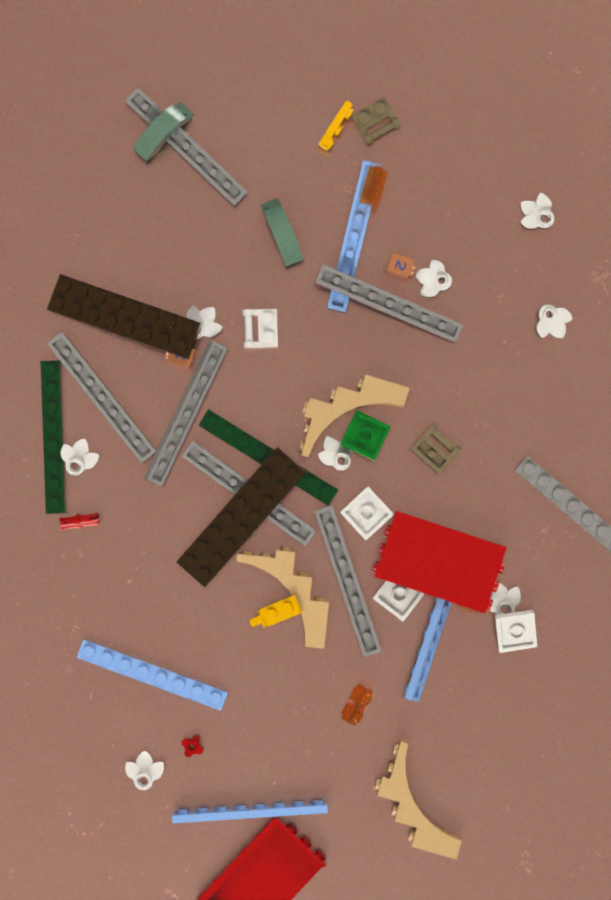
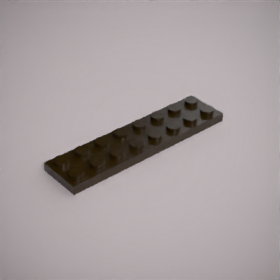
M62 274L59 275L47 310L188 360L202 323Z
M277 447L176 563L202 586L206 587L305 475L306 471Z

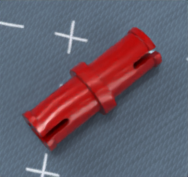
M97 512L59 518V522H61L59 524L60 529H83V526L99 525V515Z

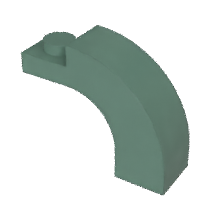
M182 101L175 106L171 105L148 126L135 143L133 149L145 161L149 160L159 152L165 141L178 128L190 121L195 114Z
M278 198L261 204L262 212L272 231L285 266L287 267L304 260L290 222Z

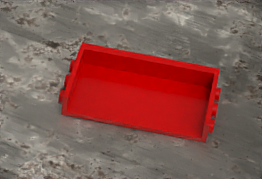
M396 511L392 525H388L384 536H387L385 544H381L378 553L381 554L380 561L375 562L372 571L376 573L375 577L482 613H486V610L490 611L494 601L490 599L492 592L496 593L499 581H496L498 573H503L506 564L502 561L507 547Z
M279 816L272 817L196 900H292L322 867L326 866V857L319 850L315 852L310 847L312 844L307 838L298 836L296 834L298 830L291 823L287 825Z

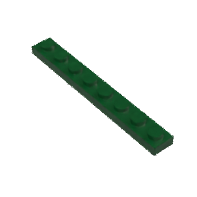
M40 361L46 514L66 513L64 460L61 458V448L63 446L61 361Z
M209 409L198 425L261 465L274 451V449ZM301 467L306 473L295 486L329 506L338 489Z

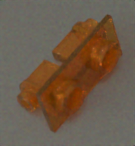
M380 166L369 167L359 203L378 208L388 171L383 170Z
M358 684L349 698L355 703L352 705L347 702L341 713L343 715L341 719L356 726L363 717L365 706L372 699L371 694L373 691Z

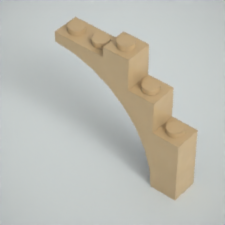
M365 374L364 379L360 378L357 389L361 390L360 393L338 386L337 390L332 391L330 401H333V404L310 398L309 402L305 401L302 412L305 413V418L311 419V423L307 422L304 433H307L305 441L301 440L298 450L302 452L301 456L309 458L312 448L321 433L334 420L347 412L369 405L404 407L409 387Z
M281 547L280 550H276L275 558L272 557V553L261 552L260 556L253 555V551L243 550L241 554H237L236 562L251 564L267 571L277 578L289 590L291 595H296L303 611L301 615L305 628V647L324 649L329 602H326V598L314 597V600H310L312 577H308L309 573L297 572V575H293L296 552H292V548Z
M400 740L399 744L395 743L392 753L395 755L394 762H390L387 773L390 776L382 775L381 779L377 778L374 790H377V796L398 802V804H394L391 813L394 816V821L415 827V829H411L408 838L411 841V847L457 860L462 842L461 838L447 833L434 825L421 812L413 800L406 777L408 742Z

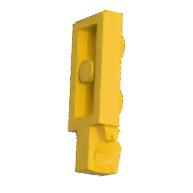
M348 100L344 103L318 144L326 151L334 145L333 137L334 135L338 136L344 126L341 124L345 118L349 120L354 112L352 109L354 105Z
M292 595L261 608L257 611L258 616L250 619L249 622L252 627L261 623L263 627L271 626L301 614L303 611L296 595Z

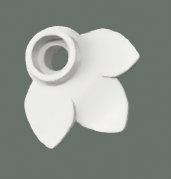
M540 193L536 202H521V210L525 215L521 220V224L529 229L536 227L548 228L553 224L552 203L545 194ZM546 216L548 218V221L543 222L541 220V217Z
M431 260L430 268H422L415 273L419 282L424 284L420 295L434 297L440 291H445L451 287L452 277L449 273L445 272V267L440 261ZM441 278H445V282L443 284L439 283V280Z
M550 304L543 305L538 313L540 320L536 326L537 332L541 338L549 333L556 338H563L566 332L565 323L573 319L572 315L565 308H555ZM550 310L551 316L547 318L546 312Z
M193 305L187 311L186 318L202 323L197 339L203 336L214 337L221 331L222 326L214 322L216 316L214 307H208L199 311Z
M326 436L323 443L325 451L318 454L320 461L327 466H333L336 470H346L351 464L350 455L353 451L341 446V441L338 442L334 438ZM339 458L343 460V465L338 463Z
M85 439L77 441L73 447L63 444L61 448V458L66 462L65 468L70 475H80L84 469H91L98 462L99 454L89 453V447ZM74 462L78 463L76 470H73L71 467Z
M499 583L496 593L492 592L490 598L494 600L490 611L496 612V615L504 614L501 608L506 606L508 608L507 613L515 612L514 607L519 604L521 599L520 589L516 586L507 590L504 585Z
M143 751L138 756L136 763L126 762L125 771L127 776L134 780V784L138 789L147 790L152 786L153 781L162 776L164 762L153 763L150 754L147 751ZM146 777L147 783H141L140 778Z

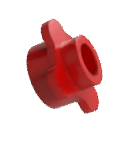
M198 736L182 740L181 744L184 746V755L189 758L194 754H201L203 752Z

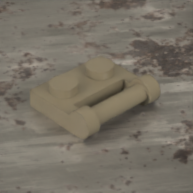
M385 97L351 115L367 145L373 143L374 139L393 128L397 129L401 126ZM386 118L390 119L389 123L376 129L370 134L367 132V129L385 120Z
M434 423L411 448L414 453L438 474L446 468L462 449L445 437ZM431 434L451 451L449 455H446L428 439Z

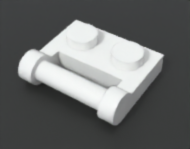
M277 309L242 310V314L245 316L244 348H277ZM252 316H258L259 342H253Z

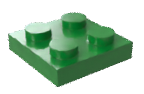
M356 410L340 445L374 462L391 426Z

